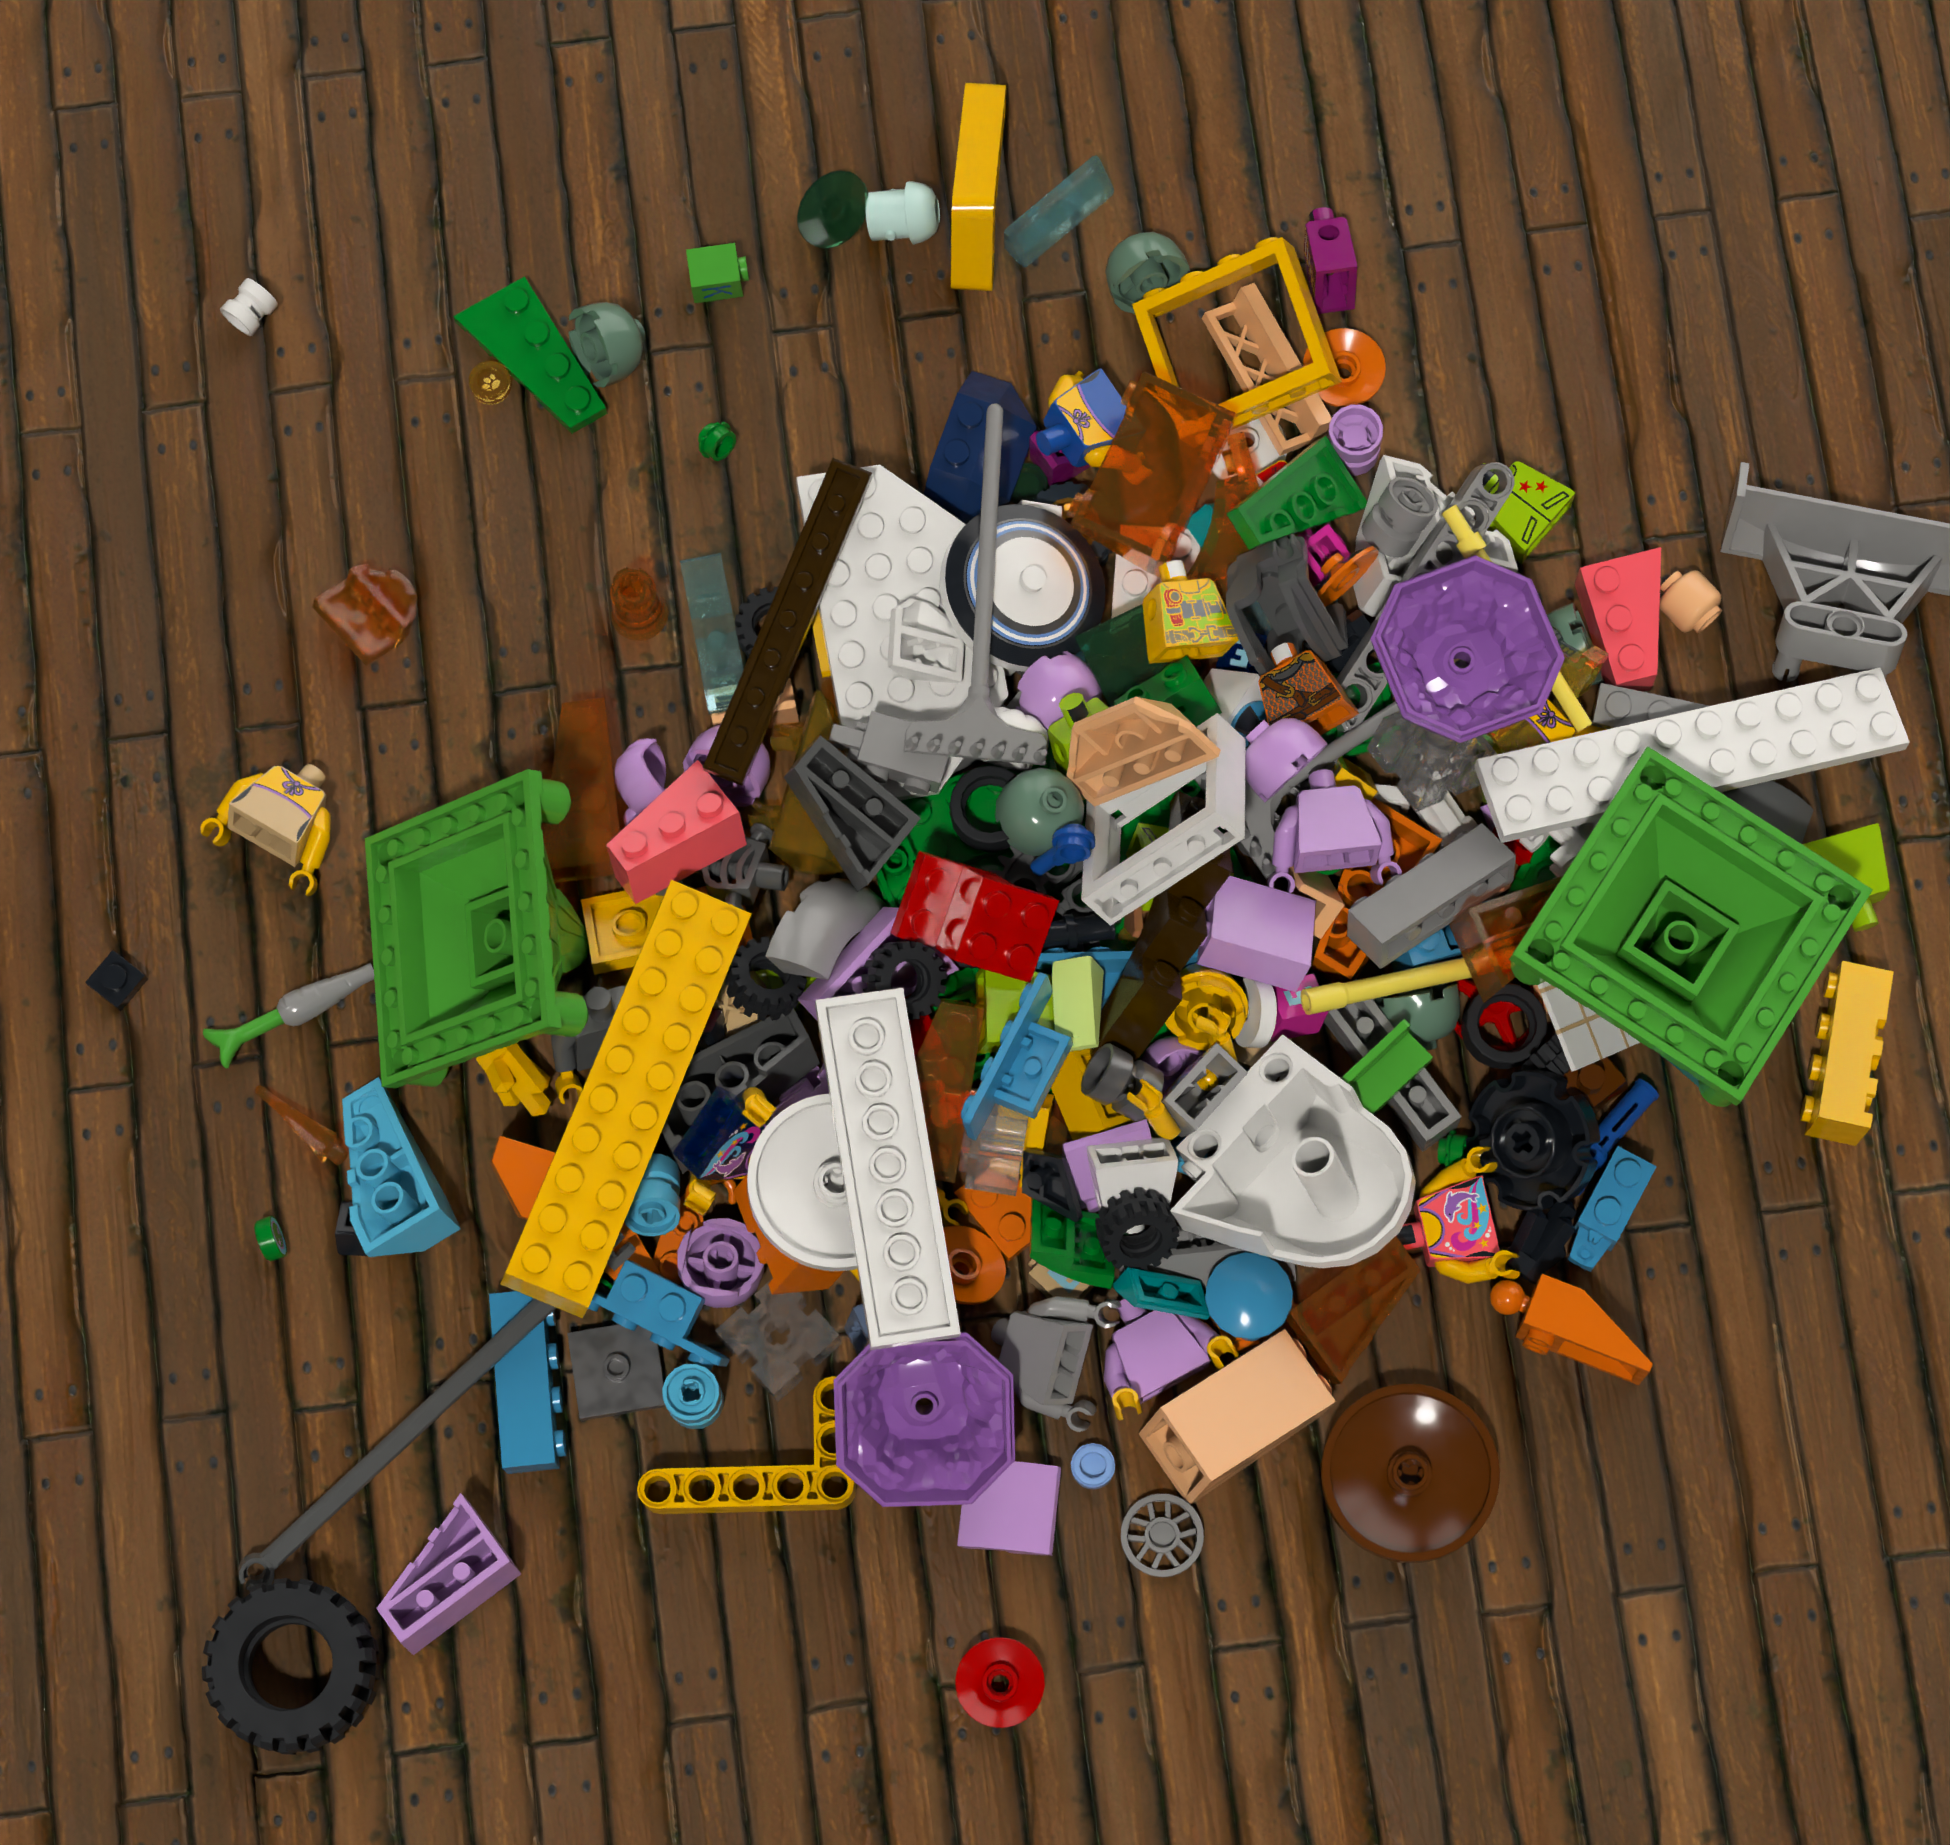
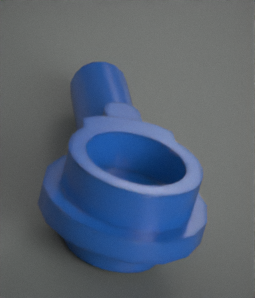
M1079 824L1063 826L1053 834V847L1031 862L1032 872L1037 876H1042L1055 866H1061L1064 863L1074 864L1088 859L1091 855V850L1095 847L1094 834Z

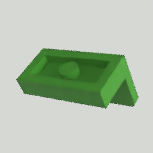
M1405 1019L1341 1078L1353 1087L1363 1107L1373 1115L1385 1106L1433 1059V1056L1409 1033L1411 1025Z

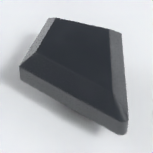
M1029 1148L1024 1150L1022 1193L1074 1222L1081 1220L1083 1215L1066 1156Z

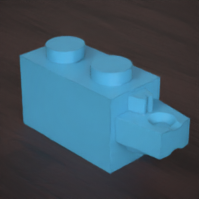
M1617 1146L1574 1226L1576 1236L1567 1260L1591 1272L1607 1250L1612 1251L1657 1166Z

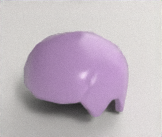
M1172 1035L1158 1039L1151 1044L1144 1052L1141 1060L1164 1074V1083L1161 1091L1163 1094L1183 1071L1202 1055V1052L1196 1048L1180 1044L1178 1037Z

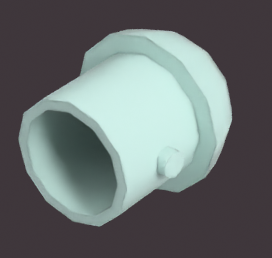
M908 181L906 182L905 189L868 192L866 195V222L871 240L892 241L894 239L909 238L912 245H915L932 237L937 232L940 222L939 202L932 188L923 183Z

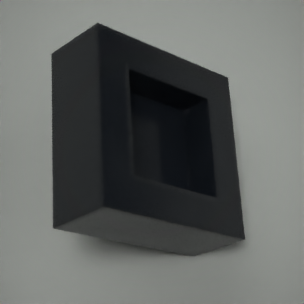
M112 950L85 983L121 1012L146 983L148 978Z

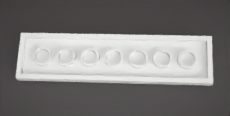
M896 988L815 1000L870 1350L960 1337L961 1332L904 989Z

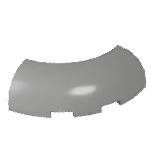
M833 877L827 882L817 881L800 894L801 903L795 912L786 911L777 926L765 956L783 973L829 980L836 960L845 945L853 936L863 930L883 907H887V905L873 890L866 886L857 892L850 880Z

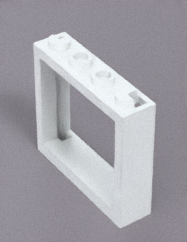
M1218 713L1197 726V728L1221 750L1219 757L1095 807L1087 800L1085 827L1094 834L1095 847L1091 850L1090 857L1083 861L1081 900L1110 926L1245 838L1246 739ZM1206 771V807L1120 863L1121 827ZM1117 810L1123 813L1117 819L1111 816ZM1220 826L1222 829H1226L1227 832L1223 834L1217 828Z

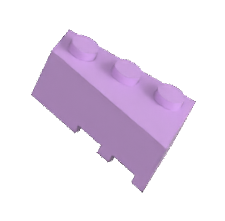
M461 1493L454 1501V1508L438 1529L435 1527L427 1538L429 1542L414 1563L410 1562L376 1608L399 1642L413 1655L521 1575V1572L477 1511Z

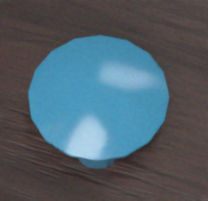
M1244 1252L1229 1256L1215 1267L1207 1281L1205 1304L1209 1315L1220 1329L1234 1337L1242 1338L1246 1341H1256L1261 1337L1270 1335L1283 1325L1291 1311L1293 1290L1289 1276L1276 1261L1256 1253Z

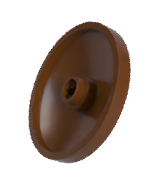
M1421 1384L1386 1386L1374 1390L1354 1402L1345 1410L1333 1426L1326 1441L1321 1461V1485L1328 1510L1339 1528L1350 1540L1365 1551L1377 1557L1399 1563H1424L1437 1560L1454 1553L1475 1537L1489 1518L1496 1502L1500 1483L1497 1450L1487 1427L1480 1417L1467 1404L1454 1395L1441 1389Z

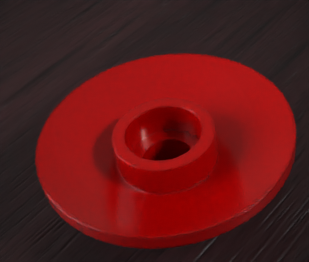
M996 1637L979 1642L963 1656L957 1668L955 1687L961 1706L972 1719L988 1727L1008 1728L1022 1723L1038 1708L1044 1693L1045 1678L1040 1661L1026 1645L1014 1639ZM1004 1676L1008 1679L1009 1687L1006 1691L996 1692L993 1690L991 1684L995 1677Z

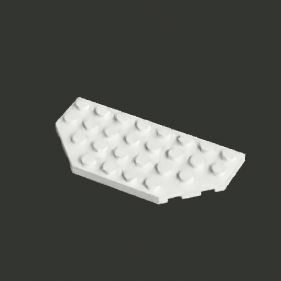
M883 466L860 467L872 472L873 477L818 607L839 723L841 726L855 729L857 722L868 724L871 711L912 723L915 721L946 720L959 711L968 697L969 687L971 686L973 651L964 643L962 682L948 683L906 679L888 667L890 617L892 609L910 598L931 603L946 614L940 593L941 565L949 544L966 524ZM826 473L796 477L803 526ZM989 662L988 687L990 688V700L994 708L1002 707L1008 698L1004 668ZM948 756L937 793L929 791L928 795L916 794L904 789V783L887 779L886 783L879 784L898 800L937 795L944 788L964 758Z

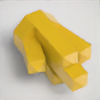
M517 1043L496 1049L493 1052L476 1058L480 1067L487 1074L493 1091L498 1094L504 1106H517L521 1101L532 1116L547 1113L551 1102L543 1091L548 1088L550 1076L528 1058Z

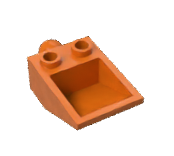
M1541 1274L1532 1290L1531 1296L1525 1295L1522 1286L1513 1280H1502L1492 1288L1490 1302L1497 1312L1504 1315H1512L1518 1311L1524 1313L1515 1337L1524 1340L1522 1346L1526 1349L1542 1355H1547L1548 1351H1552L1638 1386L1649 1374L1653 1365L1652 1362L1585 1290L1545 1274Z

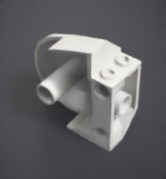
M1283 1034L1248 1070V1074L1195 1132L1187 1135L1176 1147L1185 1162L1181 1167L1182 1170L1196 1182L1170 1210L1182 1230L1234 1248L1277 1260L1315 1268L1353 1265L1378 1253L1399 1234L1412 1208L1416 1180L1410 1157L1389 1126L1363 1107L1352 1086ZM1216 1150L1212 1156L1204 1158L1208 1152Z

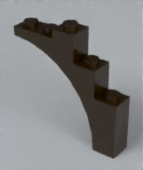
M1178 791L1170 802L1169 831L1205 808L1206 800L1200 797H1191ZM1230 848L1154 897L1130 959L1107 1002L1101 1009L1099 1047L1090 1048V1056H1093L1103 1045L1110 1043L1129 1053L1133 1057V1062H1135L1182 1001L1180 972L1207 937L1205 908L1232 873Z

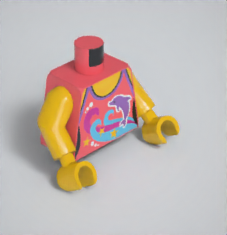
M1490 1147L1472 1148L1467 1154V1158H1463L1441 1170L1421 1190L1420 1199L1415 1202L1413 1207L1416 1222L1404 1224L1400 1233L1394 1237L1398 1252L1422 1247L1428 1267H1436L1441 1275L1466 1284L1496 1279L1498 1276L1507 1279H1517L1520 1276L1519 1271H1506L1505 1269L1506 1262L1511 1258H1519V1255L1507 1250L1500 1251L1483 1176L1475 1177L1476 1173H1489L1497 1168V1162L1488 1163L1484 1167L1480 1163L1481 1154L1489 1151Z

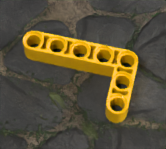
M965 83L952 196L951 289L992 291L995 210L1006 111V85Z
M836 1377L824 1378L814 1389V1465L653 1469L643 1474L638 1481V1497L648 1510L657 1514L838 1510L847 1507L855 1498L856 1483L836 1466V1453H828L823 1448V1441L830 1433H835V1409L826 1408L822 1404V1399L827 1391L834 1389V1379ZM835 1476L844 1478L848 1483V1487L841 1497L831 1498L825 1495L823 1488L829 1478ZM791 1477L801 1480L804 1486L803 1491L798 1497L786 1499L780 1495V1485L784 1480ZM748 1478L759 1483V1491L754 1498L741 1500L736 1496V1486L740 1481ZM700 1480H710L715 1486L714 1494L706 1501H697L692 1498V1487ZM656 1481H665L670 1484L671 1488L667 1499L658 1503L650 1501L647 1493L651 1484Z

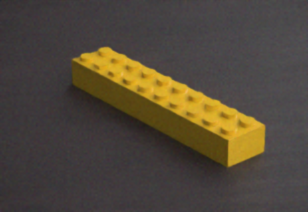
M671 879L504 1273L501 1285L580 1318L584 1317L752 913Z

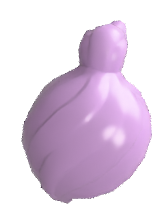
M638 739L629 745L616 761L614 770L615 784L621 797L629 807L623 816L625 826L666 790L664 789L666 764L663 752L656 743V739Z

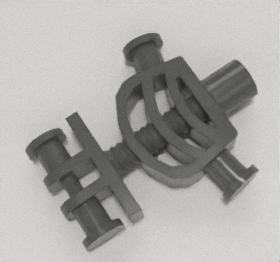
M754 823L750 828V838H746V846L678 882L690 887L695 874L703 875L709 896L744 910L742 906L754 904L760 888L785 891L789 881V867L787 865L770 863L766 844L772 843L775 837L774 833L769 827L760 823ZM714 877H720L722 884L715 882ZM732 879H736V884H731ZM667 888L656 893V895L664 896Z

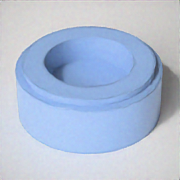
M1096 1443L1083 1445L1072 1457V1476L1084 1488H1102L1111 1481L1114 1475V1457L1103 1445Z

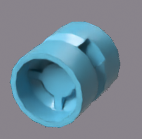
M652 1153L624 1221L626 1226L633 1232L642 1236H660L674 1230L679 1224L680 1169L673 1159L662 1154Z
M684 1364L675 1368L666 1377L662 1387L663 1401L670 1415L678 1424L689 1429H703L713 1424L720 1416L724 1406V1395L714 1374L706 1367L698 1364Z

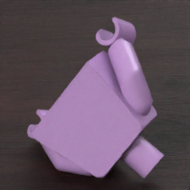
M1322 769L1311 773L1308 776L1311 790H1303L1298 793L1295 805L1286 808L1274 833L1272 865L1276 866V872L1269 876L1267 887L1274 888V881L1278 877L1283 876L1288 881L1287 892L1292 893L1295 888V881L1289 875V867H1293V865L1295 873L1372 866L1370 877L1376 885L1383 886L1381 872L1384 867L1387 866L1390 869L1391 878L1395 875H1402L1400 866L1392 862L1390 857L1394 854L1389 819L1370 800L1363 798L1361 790L1357 786L1336 787L1333 771Z

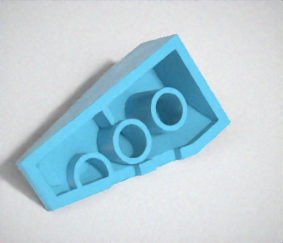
M378 1077L343 1098L345 1145L349 1148L350 1159L347 1181L352 1189L353 1206L349 1207L350 1221L365 1254L368 1257L423 1252L460 1230L461 1227L446 1195L387 1088L382 1087L381 1079Z

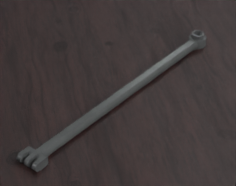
M620 1232L619 1235H618V1238H617V1240H616V1243H615L613 1249H614V1248L623 1240V1238H624V1235H623L621 1232ZM627 1242L617 1252L612 1250L607 1264L615 1271L635 1252L636 1248L630 1242ZM533 1299L263 1552L246 1555L238 1566L241 1584L245 1583V1578L248 1577L247 1570L249 1566L259 1563L264 1567V1570L260 1575H249L248 1581L245 1584L246 1589L249 1590V1588L260 1583L265 1586L271 1585L276 1568L552 1313L556 1307Z

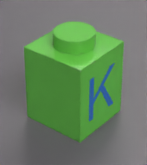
M735 243L686 249L694 303L743 297L741 282L749 281L746 256H737Z

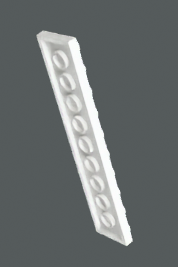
M1875 668L1477 759L1474 768L1500 842L1504 843L1599 821L1647 746L1717 791L1724 792L1906 750L1910 741L1881 668Z

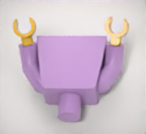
M1126 1299L1119 1301L1122 1307L1116 1308L1123 1320L1125 1327L1112 1334V1344L1105 1351L1104 1382L1112 1398L1116 1418L1120 1421L1123 1420L1121 1410L1128 1406L1136 1408L1137 1414H1141L1140 1404L1208 1368L1210 1359L1207 1354H1209L1217 1369L1224 1368L1219 1358L1223 1353L1230 1352L1234 1357L1239 1355L1230 1338L1220 1336L1207 1323L1198 1318L1155 1310L1148 1313L1144 1308L1134 1307Z

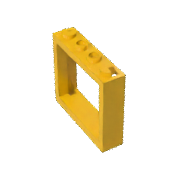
M1283 237L1264 239L1255 245L1254 250L1242 255H1228L1217 262L1218 266L1205 272H1190L1181 277L1180 283L1167 289L1156 288L1150 290L1143 295L1142 300L1132 304L1177 437L1191 448L1342 382L1295 248ZM1278 263L1313 363L1189 417L1155 318Z

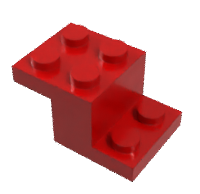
M919 851L890 933L902 939L933 947L954 961L1030 983L1059 900L1052 896L1013 885L994 873Z

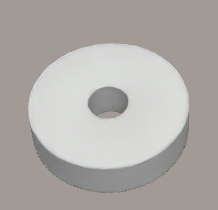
M1243 978L1238 984L1243 989L1248 1000V1015L1235 1041L1241 1047L1263 1048L1270 1041L1276 1025L1277 1002L1275 992L1270 984Z

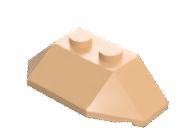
M1134 697L1074 723L1071 732L1069 764L1066 777L1079 789L1080 794L1095 807L1217 758L1221 750L1172 704Z

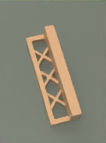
M1255 283L1241 287L1233 302L1204 313L1202 320L1244 393L1259 387L1260 384H1266L1303 367ZM1234 315L1241 327L1239 337L1225 332L1218 320ZM1241 349L1258 357L1261 363L1259 371L1242 364L1239 358ZM1318 393L1286 406L1287 409L1281 408L1258 418L1279 456L1312 444L1314 441L1322 438L1327 432L1332 417ZM1280 418L1295 423L1301 435L1286 441L1278 427Z

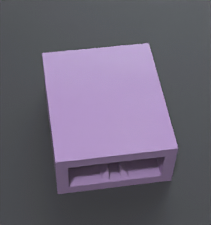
M1229 876L1205 908L1207 937L1198 948L1197 964L1296 992L1311 967L1316 900Z

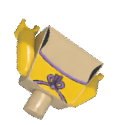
M307 764L297 775L282 766H273L265 774L259 773L237 780L216 810L218 816L216 818H208L202 822L200 826L201 834L209 837L213 829L219 826V833L213 840V844L218 847L224 846L229 842L232 830L294 867L300 861L303 864L302 869L292 873L289 878V886L295 891L297 881L301 877L306 876L309 878L310 884L305 895L311 896L316 892L318 886L317 879L313 875L315 868H320L330 842L331 815L325 808L326 794L320 789L326 780L325 775L316 766Z

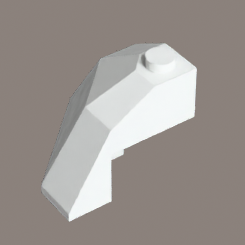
M1383 455L1379 462L1356 536L1355 552L1371 546L1362 534L1363 522L1374 505L1378 504L1380 496L1390 481L1396 477L1411 478L1426 486L1436 498L1438 509L1426 528L1421 531L1418 540L1407 555L1403 557H1390L1379 552L1366 573L1353 585L1359 610L1363 614L1377 617L1388 600L1394 585L1399 583L1439 522L1442 513L1446 511L1456 495L1454 492H1451L1446 496L1430 482L1433 474L1421 464ZM1465 506L1461 513L1470 528H1472L1476 522L1473 519L1475 512L1470 507ZM1497 529L1493 532L1486 531L1482 539L1487 545L1484 550L1490 560L1499 566L1517 572L1518 568L1510 540ZM1441 542L1436 549L1437 560L1443 565L1453 558L1452 548L1445 542Z

